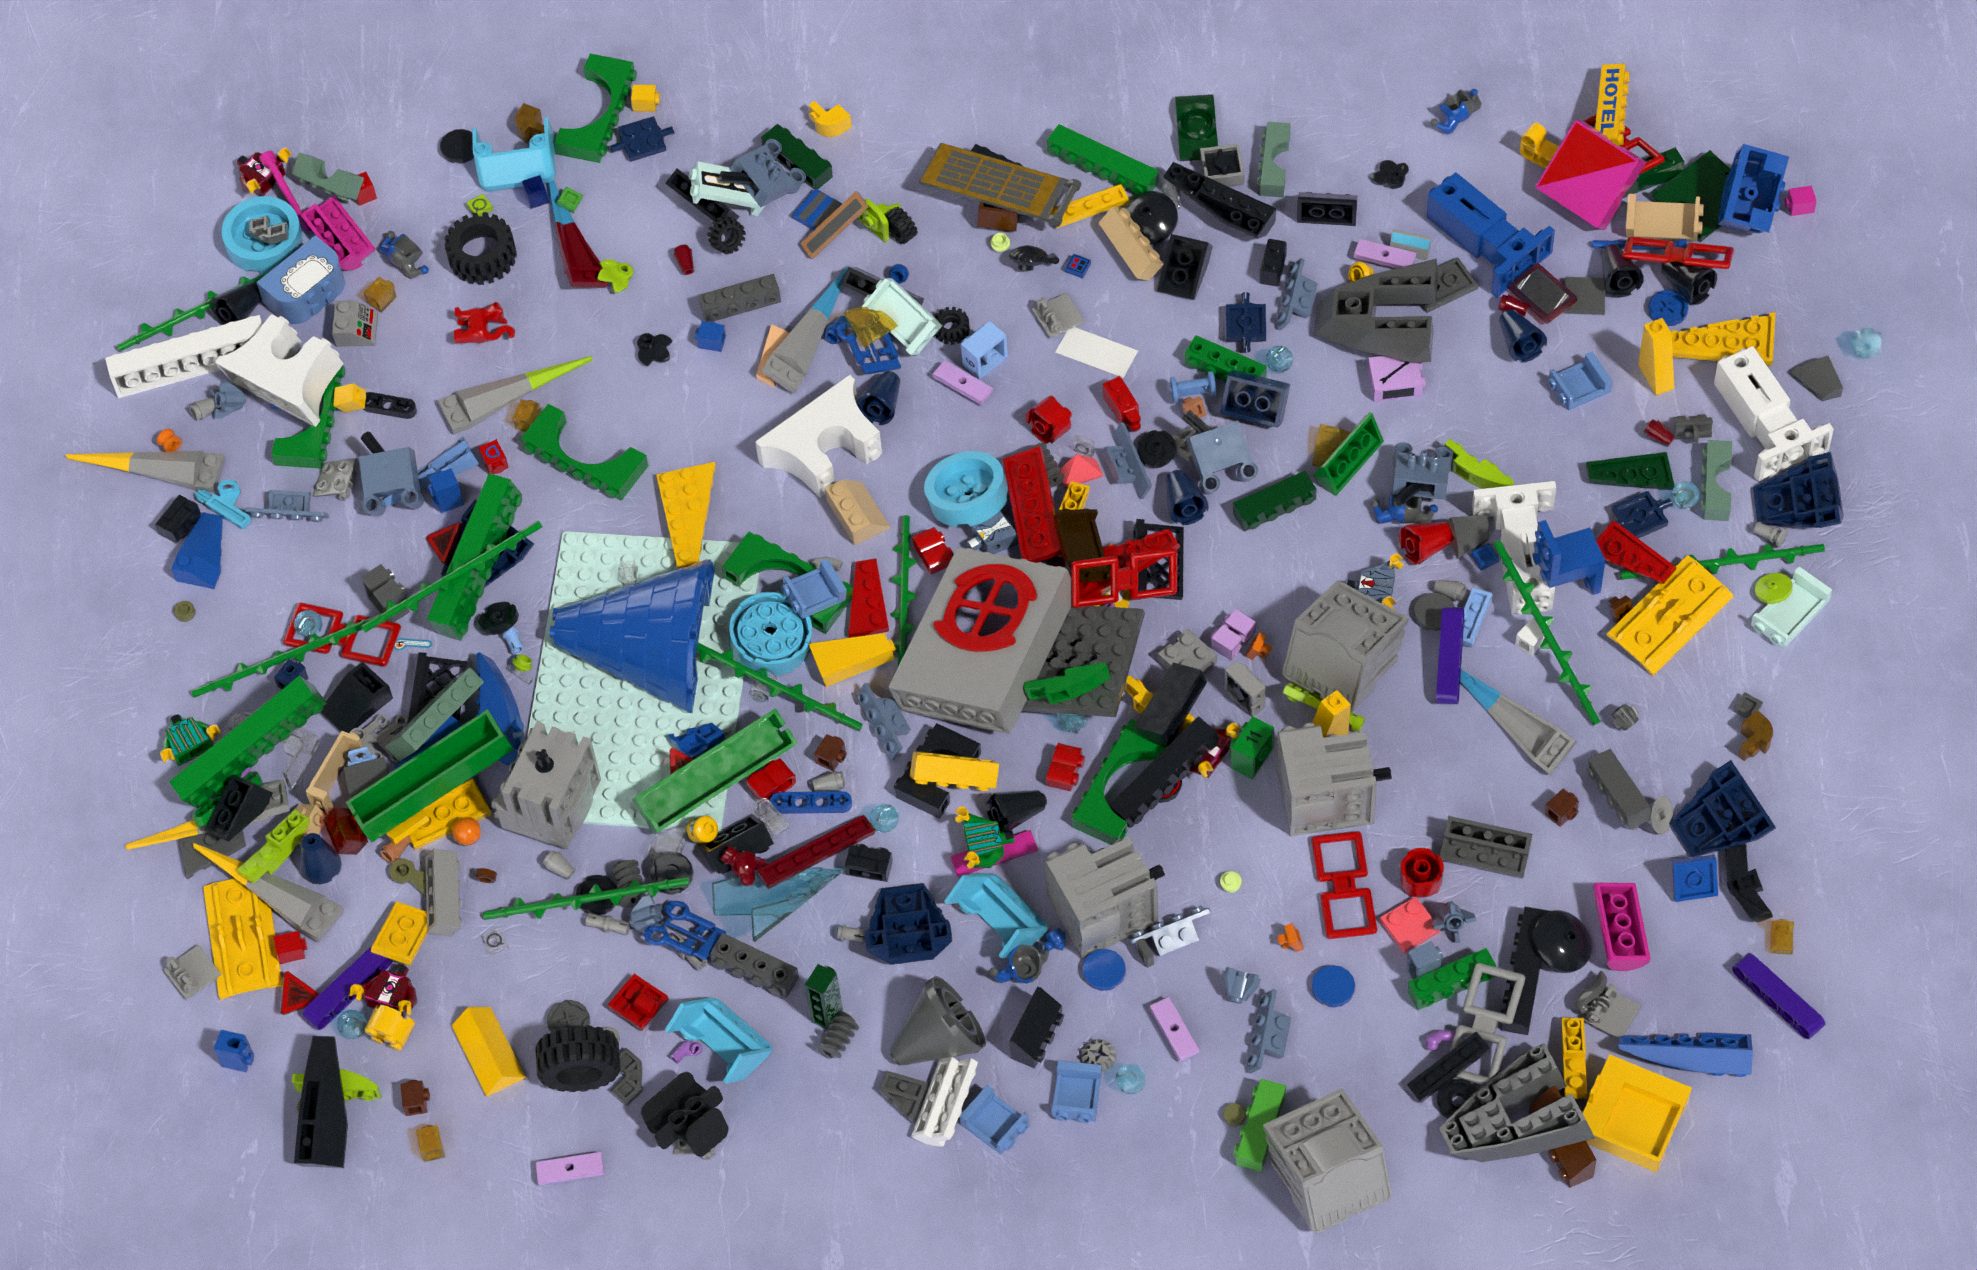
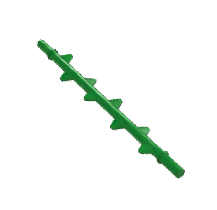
M270 271L263 273L251 280L243 276L241 277V282L239 286H242L252 281L258 282ZM209 291L206 302L185 312L177 308L173 318L154 327L143 323L140 334L133 335L134 337L116 345L119 352L135 344H140L139 342L160 332L172 336L174 325L193 316L201 319L205 318V310L214 307L211 299L218 294Z
M908 515L902 516L901 543L893 548L895 552L901 554L900 574L892 577V582L900 585V606L892 613L893 618L899 619V640L893 642L896 651H898V666L907 650V635L915 630L914 625L907 623L908 602L916 598V594L908 590L909 568L917 563L916 559L909 557V539L911 534L910 516Z
M539 520L498 545L488 544L486 552L466 564L458 561L453 562V571L431 585L422 583L419 592L399 604L388 601L386 611L382 614L379 613V616L361 626L366 633L381 623H386V620L406 608L416 612L420 600L440 588L448 590L450 582L472 569L483 572L485 561L505 549L515 550L517 542L522 539L525 540L527 536L542 528Z
M1501 540L1495 542L1493 545L1503 561L1502 564L1507 568L1503 580L1514 581L1525 601L1521 613L1533 615L1545 637L1540 645L1541 649H1551L1563 670L1558 678L1559 682L1571 684L1582 704L1581 707L1585 709L1593 726L1599 724L1601 721L1591 705L1592 702L1587 697L1592 687L1591 685L1580 684L1568 663L1573 653L1560 649L1549 629L1554 621L1553 617L1542 616L1531 596V592L1535 587L1534 583L1523 582L1512 562L1513 559L1509 557Z
M1766 544L1763 552L1737 555L1732 548H1728L1726 556L1723 558L1698 561L1693 555L1689 556L1704 568H1708L1713 574H1717L1720 566L1746 563L1751 570H1755L1758 561L1785 558L1792 564L1798 555L1805 556V554L1825 552L1824 544L1801 545L1796 548L1774 550L1769 544ZM1632 571L1620 572L1621 580L1644 578V576Z
M379 615L366 620L363 619L356 624L350 621L347 623L346 628L322 638L313 633L310 636L309 643L285 653L276 651L274 657L248 667L244 663H239L237 672L191 690L192 695L196 698L210 691H216L220 687L229 692L232 690L233 682L257 672L264 675L268 668L288 659L294 658L299 662H303L307 652L329 643L337 645L341 638L363 630L361 627L363 624Z
M698 643L697 651L700 652V662L705 663L710 659H714L734 669L735 677L737 678L746 675L769 686L771 697L783 693L803 703L805 712L817 710L839 721V723L842 722L858 731L861 730L863 724L846 716L845 713L838 712L834 702L824 705L804 695L801 684L790 688L767 677V669L765 668L755 671L733 660V650L731 649L721 654Z
M689 877L665 879V881L642 885L637 880H633L628 887L601 891L599 886L595 884L589 894L563 898L560 893H557L552 900L525 904L520 897L516 899L513 907L485 911L483 916L485 920L500 917L508 918V916L533 912L538 919H541L547 909L571 905L574 910H578L582 903L610 899L614 906H617L623 896L648 892L651 897H655L659 890H670V888L690 885Z

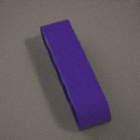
M1442 608L1436 691L1437 704H1459L1464 608Z
M370 947L307 1005L302 1013V1017L317 1030L323 1029L356 999L357 995L349 996L352 985L366 983L374 976L379 975L382 970H387L393 960L372 953Z
M1747 953L1732 966L1733 973L1804 1038H1812L1826 1025L1823 1017L1753 954Z

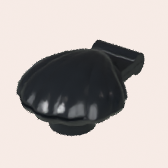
M1030 245L1017 247L1009 254L1010 259L1018 264V269L1031 271L1034 269V266L1046 262L1059 263V258L1055 253L1047 254L1044 250Z

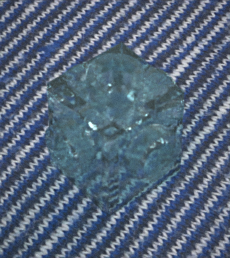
M1871 328L1856 330V336L1852 335L1851 348H1854L1855 354L1863 358H1870L1871 355L1880 356L1881 332H1873L1874 329Z
M1057 713L1056 716L1058 718V726L1062 730L1078 734L1088 721L1087 715Z

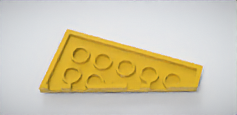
M1776 312L1762 317L1758 315L1751 316L1750 319L1745 320L1734 319L1707 324V327L1697 328V326L1690 327L1686 331H1670L1672 333L1673 357L1719 361L1725 356L1729 357L1741 349L1753 346L1764 363L1772 366Z
M715 462L656 474L678 569L700 562L701 545L705 533V522H707L711 488L713 487V477L716 470Z

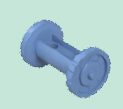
M1208 371V378L1176 382L1175 377H1170V393H1172L1174 403H1178L1179 396L1210 392L1212 398L1216 397V382L1213 371Z

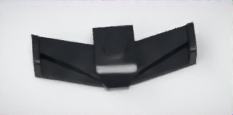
M1747 844L1725 849L1726 884L1730 894L1736 898L1752 921L1761 922L1772 918L1771 910L1758 895V892L1763 891V887L1756 869L1748 871Z

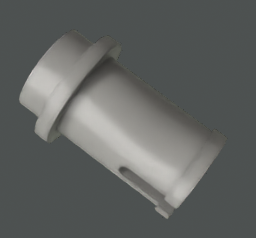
M844 924L839 926L837 938L841 939V941L845 939L863 943L865 929L846 927Z

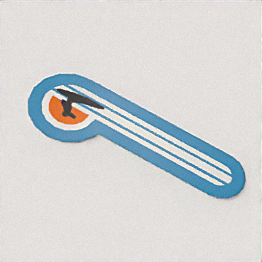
M398 638L394 649L401 651L406 647L430 648L432 642L430 640Z

